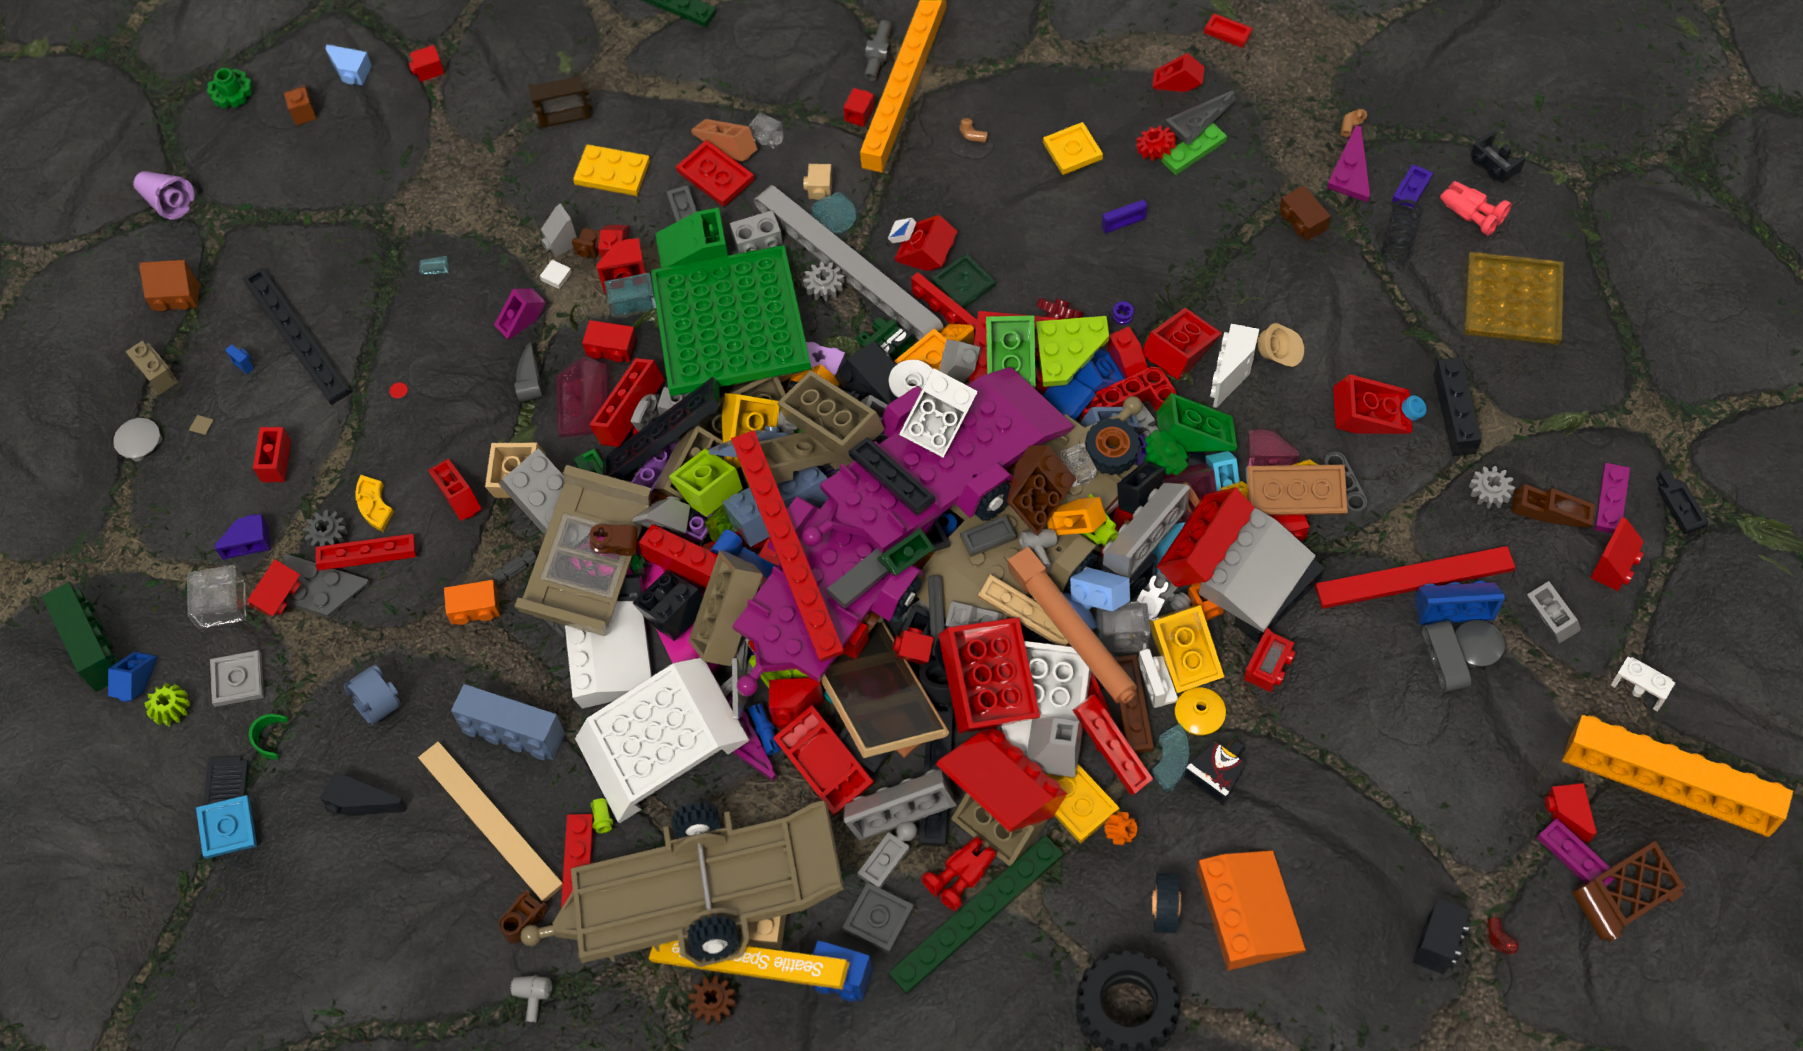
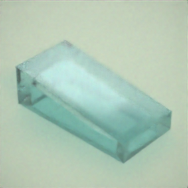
M447 256L420 260L419 273H448L449 260Z

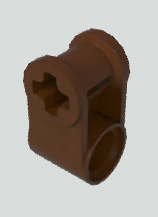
M597 524L591 528L589 533L590 547L595 553L634 555L637 549L638 529L632 525ZM599 537H604L603 541H598Z
M528 890L522 892L499 920V928L505 940L509 943L521 942L520 934L522 929L527 925L539 923L545 916L548 905L545 903L540 904L531 897V893ZM512 924H518V925H519L518 928H517L515 931H512V932H508V931H507V929H508V927H509L510 925H512Z

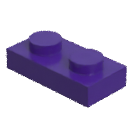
M1412 164L1393 195L1392 202L1396 203L1400 200L1409 199L1417 203L1432 179L1433 173ZM1401 203V204H1399V205H1407V206H1410V207H1412V208L1415 207V205H1413V204H1411V203Z

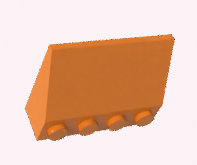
M1273 851L1223 854L1199 860L1197 874L1228 971L1306 951Z

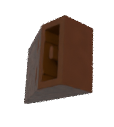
M1029 445L1016 464L1007 503L1030 530L1038 536L1076 481V477L1049 445Z

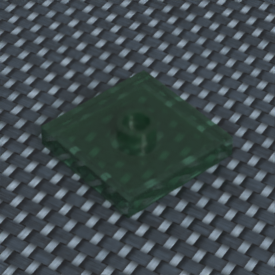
M967 253L931 277V282L963 309L996 286V281Z

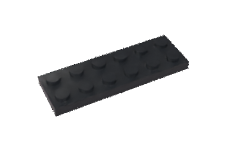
M711 377L622 443L620 447L603 458L602 475L624 480L628 473L641 468L647 459L651 456H657L670 442H676L685 431L695 428L704 417L714 414L720 406L719 383L715 378Z

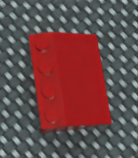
M1019 617L948 627L938 634L959 734L1040 718Z
M995 728L979 732L938 760L936 764L1009 832L1053 818L1067 795L1056 780L1049 778L1038 764L1030 761L1019 747L1011 744L1005 738V735Z

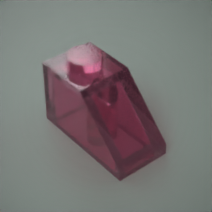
M1264 429L1249 431L1247 438L1248 466H1281L1298 463L1299 452L1274 431H1266Z

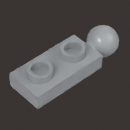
M911 821L901 822L897 826L896 837L889 832L886 834L859 870L858 877L880 889L883 887L910 850V846L904 842L914 839L917 834V827Z

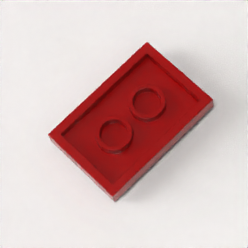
M708 140L703 142L676 166L677 173L723 207L755 180L754 174Z

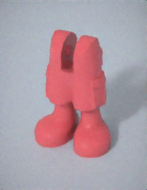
M1453 181L1449 189H1446L1440 195V199L1448 208L1467 222L1473 220L1479 225L1481 232L1487 236L1495 231L1497 225L1500 226L1512 206V203L1507 200L1500 202L1497 206L1486 203L1487 196L1457 181Z

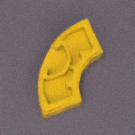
M360 475L356 486L358 508L364 519L371 526L384 532L394 513L393 509L382 501L381 493L384 485L382 481Z

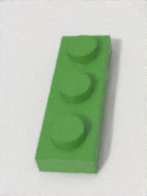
M1212 123L1191 144L1186 145L1182 142L1176 148L1171 149V155L1165 153L1161 162L1177 175L1225 143L1227 136Z

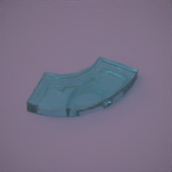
M1180 723L1158 737L1162 747V758L1152 769V773L1166 792L1173 789L1181 780L1189 759L1188 739Z

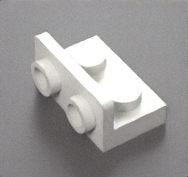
M1149 649L1139 651L1138 665L1153 707L1157 708L1177 702L1178 697L1163 657H1152Z

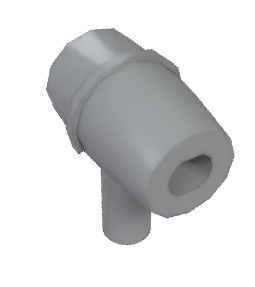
M1042 529L1038 536L1031 530L1021 532L1019 543L1022 550L1029 546L1045 568L1050 567L1051 564L1044 549L1056 545L1057 535L1055 530Z
M538 975L514 977L511 984L512 995L528 999L526 1022H537L539 999H548L552 992L551 979Z

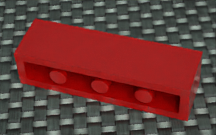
M635 358L589 424L601 445L620 447L634 426L631 423V419L638 403L645 395L656 394L665 379L654 360Z

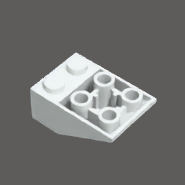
M1231 324L1229 332H1224L1222 348L1219 352L1217 369L1214 373L1210 395L1211 398H1214V408H1217L1250 374L1259 329Z
M933 368L899 435L944 458L978 391Z

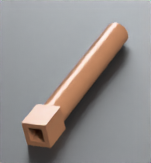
M1029 546L1009 558L1008 570L1025 592H1029L1115 702L1127 703L1136 695L1135 690L1137 686L1047 575L1045 566Z

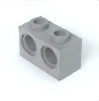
M773 210L730 223L732 237L738 254L783 244L781 231Z

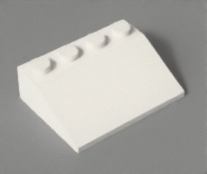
M617 601L606 636L565 625L572 696L582 709L613 702L652 677L645 617L633 605L634 601Z
M1024 641L1040 718L1037 719L1060 718L1079 721L1072 710L1087 699L1091 670L1073 647Z

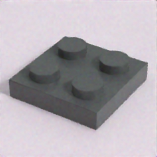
M867 882L842 929L844 932L890 954L914 910V905Z

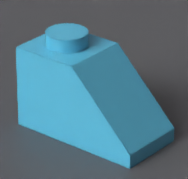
M1229 451L1205 456L1208 477L1213 492L1220 491L1219 488L1240 482L1237 459Z

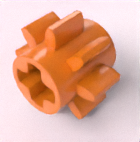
M1118 812L1117 815L1110 814L1104 829L1107 838L1113 839V844L1124 845L1125 842L1131 843L1132 839L1136 836L1137 824L1134 818H1129V813Z

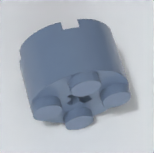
M375 664L343 684L348 697L353 694V705L357 711L372 725L401 705L396 697L398 694L396 688L391 682L385 683L382 679L383 674Z

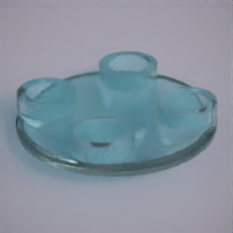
M837 192L823 197L812 206V217L833 234H839L852 227L856 220V209L849 199L842 193Z

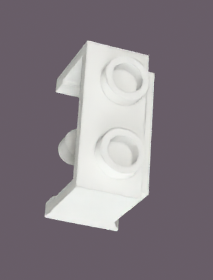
M1627 657L1611 686L1615 688L1621 677L1635 684L1632 690V694L1635 697H1641L1646 690L1659 698L1653 707L1655 711H1658L1675 682L1637 659Z

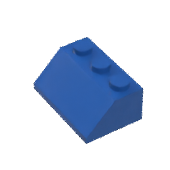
M1476 581L1472 584L1454 582L1442 586L1426 584L1419 587L1415 596L1420 625L1449 620L1451 623L1468 622L1471 620H1495L1505 599L1504 593L1495 582L1486 583L1485 581Z

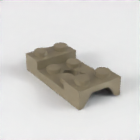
M805 432L759 442L776 484L793 480V471H802L806 468L823 466L827 463L837 470L840 469L841 463L845 466L850 464L849 461Z

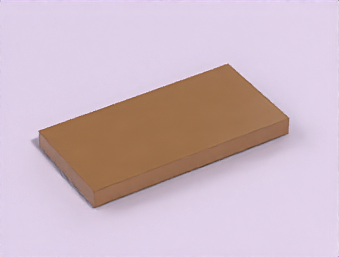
M1345 465L1246 467L1247 500L1256 509L1269 516L1342 515L1348 513Z

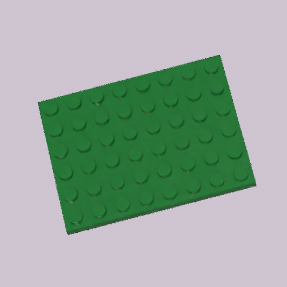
M785 245L651 270L670 396L691 393L711 377H714L719 383V387L811 370Z

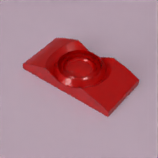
M813 705L808 707L773 737L821 800L827 802L828 809L834 816L845 808V804L852 802L854 798L860 796L875 783Z

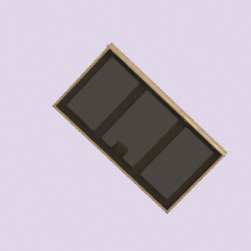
M884 621L883 623L876 622L868 634V642L857 659L845 654L837 656L821 678L823 686L863 758L944 738L949 734L947 727L908 661L895 658L896 652L892 650L894 638Z

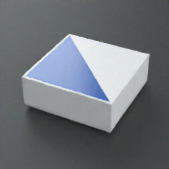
M913 218L895 221L888 239L892 243L910 240L917 222Z

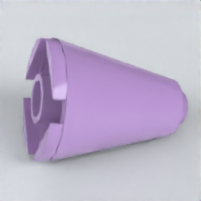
M147 171L140 172L134 179V188L160 216L175 220L181 218L189 211L190 201L194 200V189L186 179L180 176Z

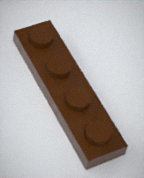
M1137 655L1114 657L1137 686L1135 690L1136 695L1127 703H1119L1124 737L1136 754L1153 752L1154 746Z

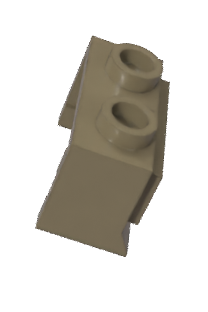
M141 341L126 351L136 368L142 371L159 395L178 383L169 367L149 343L145 344Z

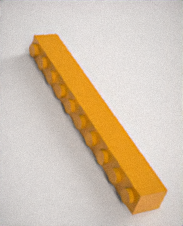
M947 0L919 1L860 150L861 167L864 169L883 173L946 11Z

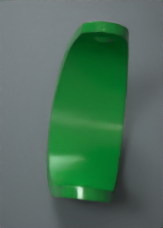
M266 714L260 716L251 724L249 740L261 756L273 760L279 758V755L260 749L258 740L261 732L268 725L276 722L287 723L289 721L288 717L278 714Z

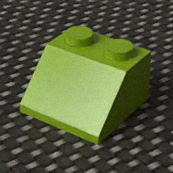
M703 449L669 476L670 481L689 505L705 517L723 505V501L743 489L736 468L718 456L708 454L709 450Z

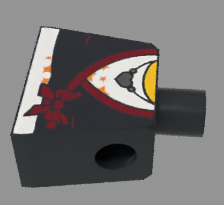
M1232 740L1226 748L1214 742L1187 765L1184 777L1224 806L1243 772L1245 763L1238 757L1245 748L1236 740Z

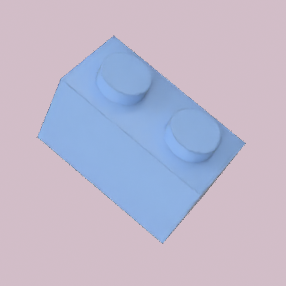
M1089 567L1070 577L1071 600L1111 612L1130 602V582L1127 577Z

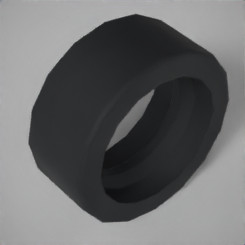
M936 659L930 660L921 667L919 682L931 702L939 704L951 703L949 684L940 685L930 681L937 677H947V674L940 668Z

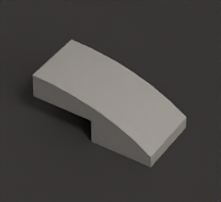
M951 601L945 626L955 627L1002 620L1003 614Z

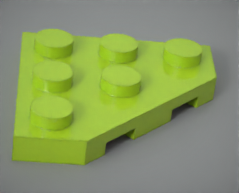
M1106 316L1036 321L1043 387L1067 385L1080 368L1082 369L1094 357V353L1109 341Z

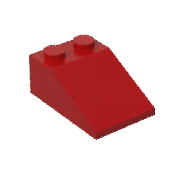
M1184 308L1150 333L1142 351L1150 362L1158 365L1167 374L1178 380L1193 368L1221 337L1222 332L1187 308Z
M1351 374L1333 386L1336 429L1356 434L1412 433V420L1407 418L1402 411L1403 401L1410 397L1408 389Z

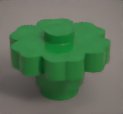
M221 68L215 73L214 80L208 83L207 92L216 106L221 108H227L229 105L238 107L246 102L247 96L252 94L253 85L245 72L238 69L231 71L228 68Z
M1154 430L1145 439L1147 454L1143 462L1146 461L1165 467V473L1168 475L1171 473L1179 475L1188 466L1186 462L1188 456L1184 447L1176 442L1173 435L1166 431Z

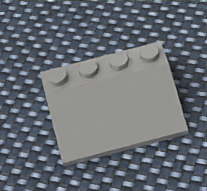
M1254 508L1250 514V520L1239 531L1237 540L1229 546L1225 552V558L1214 569L1212 578L1205 583H1201L1199 595L1264 632L1316 555L1277 520Z

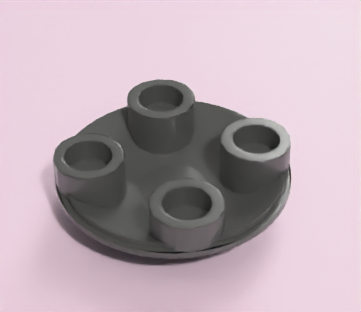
M1471 620L1462 624L1455 632L1466 665L1469 667L1492 665L1504 653L1505 641L1503 635L1497 627L1489 622Z

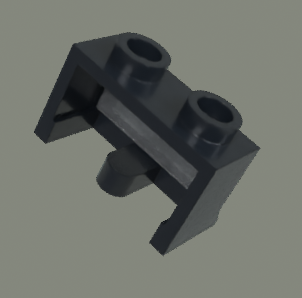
M1493 130L1474 143L1470 156L1477 166L1482 165L1488 170V174L1493 180L1498 179L1501 183H1504L1516 173L1522 171L1526 157L1522 155L1517 161H1512L1509 158L1512 149L1508 144H1505L1500 149L1493 144L1496 132Z

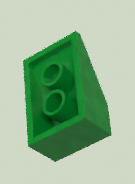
M1173 393L1169 394L1156 412L1158 430L1160 432L1166 431L1173 435L1176 442L1184 447L1185 452L1235 451L1237 449L1233 416Z

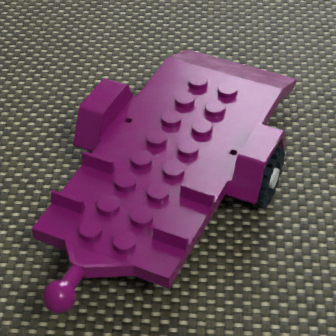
M1008 367L980 376L967 385L978 392L943 458L899 435L922 390L919 386H915L886 407L881 423L884 427L882 432L888 439L880 444L876 441L874 443L933 494L935 502L916 516L857 462L853 461L847 466L841 463L840 471L820 484L821 491L834 503L827 520L818 527H807L802 534L803 541L808 546H816L820 544L825 533L834 529L867 537L882 553H885L954 504L969 518L975 514L980 520L988 521L991 517H996V513L1000 514L1002 508H1006L1008 505L1007 499L1011 486L1006 480L1009 479L1012 482L1013 476L1005 469L1017 462L1029 445H1041L1046 441L1064 436L1073 430L1074 425L1012 367Z
M797 496L787 508V512L842 648L870 610L889 622L893 616L900 619L905 611L907 612L909 606L912 605L913 599L916 598L917 592L920 590L922 580L917 575L923 576L925 572L912 564L897 576L889 573L844 609L827 593V588L876 550L877 547L867 537L834 529L823 535L820 544L808 546L803 541V531L809 526L818 527L825 522L834 503L828 498L822 508L819 509ZM943 513L921 527L925 535ZM770 540V541H769V544H768V548L771 549V550H773V551L775 552V550H774V548H773V545H772V543H771V540ZM779 563L777 567L774 566L772 574L754 598L748 600L747 607L733 624V630L754 642L755 667L749 675L740 677L736 684L738 692L743 696H750L756 692L757 680L763 672L797 669L816 682H819L836 659V657L819 663L781 565Z

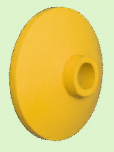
M1201 687L1189 689L1182 693L1176 702V720L1185 731L1200 736L1212 734L1222 726L1225 720V704L1221 697L1210 689ZM1203 705L1206 709L1200 711L1196 706Z

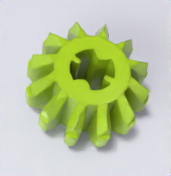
M167 683L164 684L162 689L155 686L156 692L148 694L150 700L144 703L150 719H153L158 725L164 723L169 727L173 720L180 723L179 717L181 715L188 716L185 709L190 707L188 694L185 690H181L179 685L174 684L170 686Z

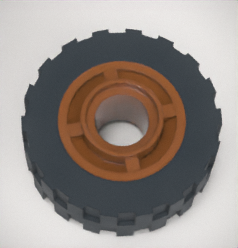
M1106 418L1103 421H1098L1097 424H1093L1090 427V431L1086 435L1084 455L1087 457L1088 464H1091L1094 470H1098L1102 474L1119 475L1124 471H1128L1135 464L1140 447L1139 435L1135 432L1134 427L1128 425L1126 421L1123 422L1117 418ZM1107 445H1114L1117 448L1111 449Z

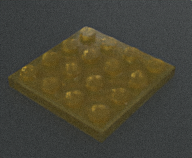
M1470 252L1467 267L1464 334L1560 345L1562 340L1564 262Z

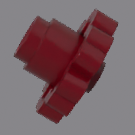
M1039 297L1036 307L1047 311L1046 317L1072 319L1082 318L1084 314L1083 311L1069 306L1070 302L1059 298L1053 301Z

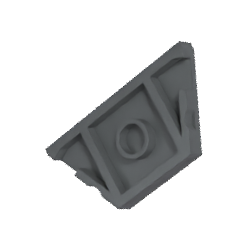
M288 554L284 556V565L299 573L300 576L297 580L301 582L294 594L288 593L284 601L287 602V606L331 619L343 606H347L354 600L353 596L363 588L368 589L371 585L368 579L336 569L317 571L316 563Z

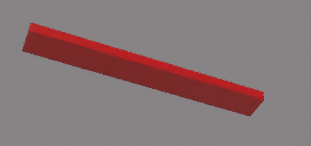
M1508 546L1320 582L1315 584V590L1321 609L1416 591L1419 587L1426 584L1442 586L1454 582L1513 572L1516 567Z

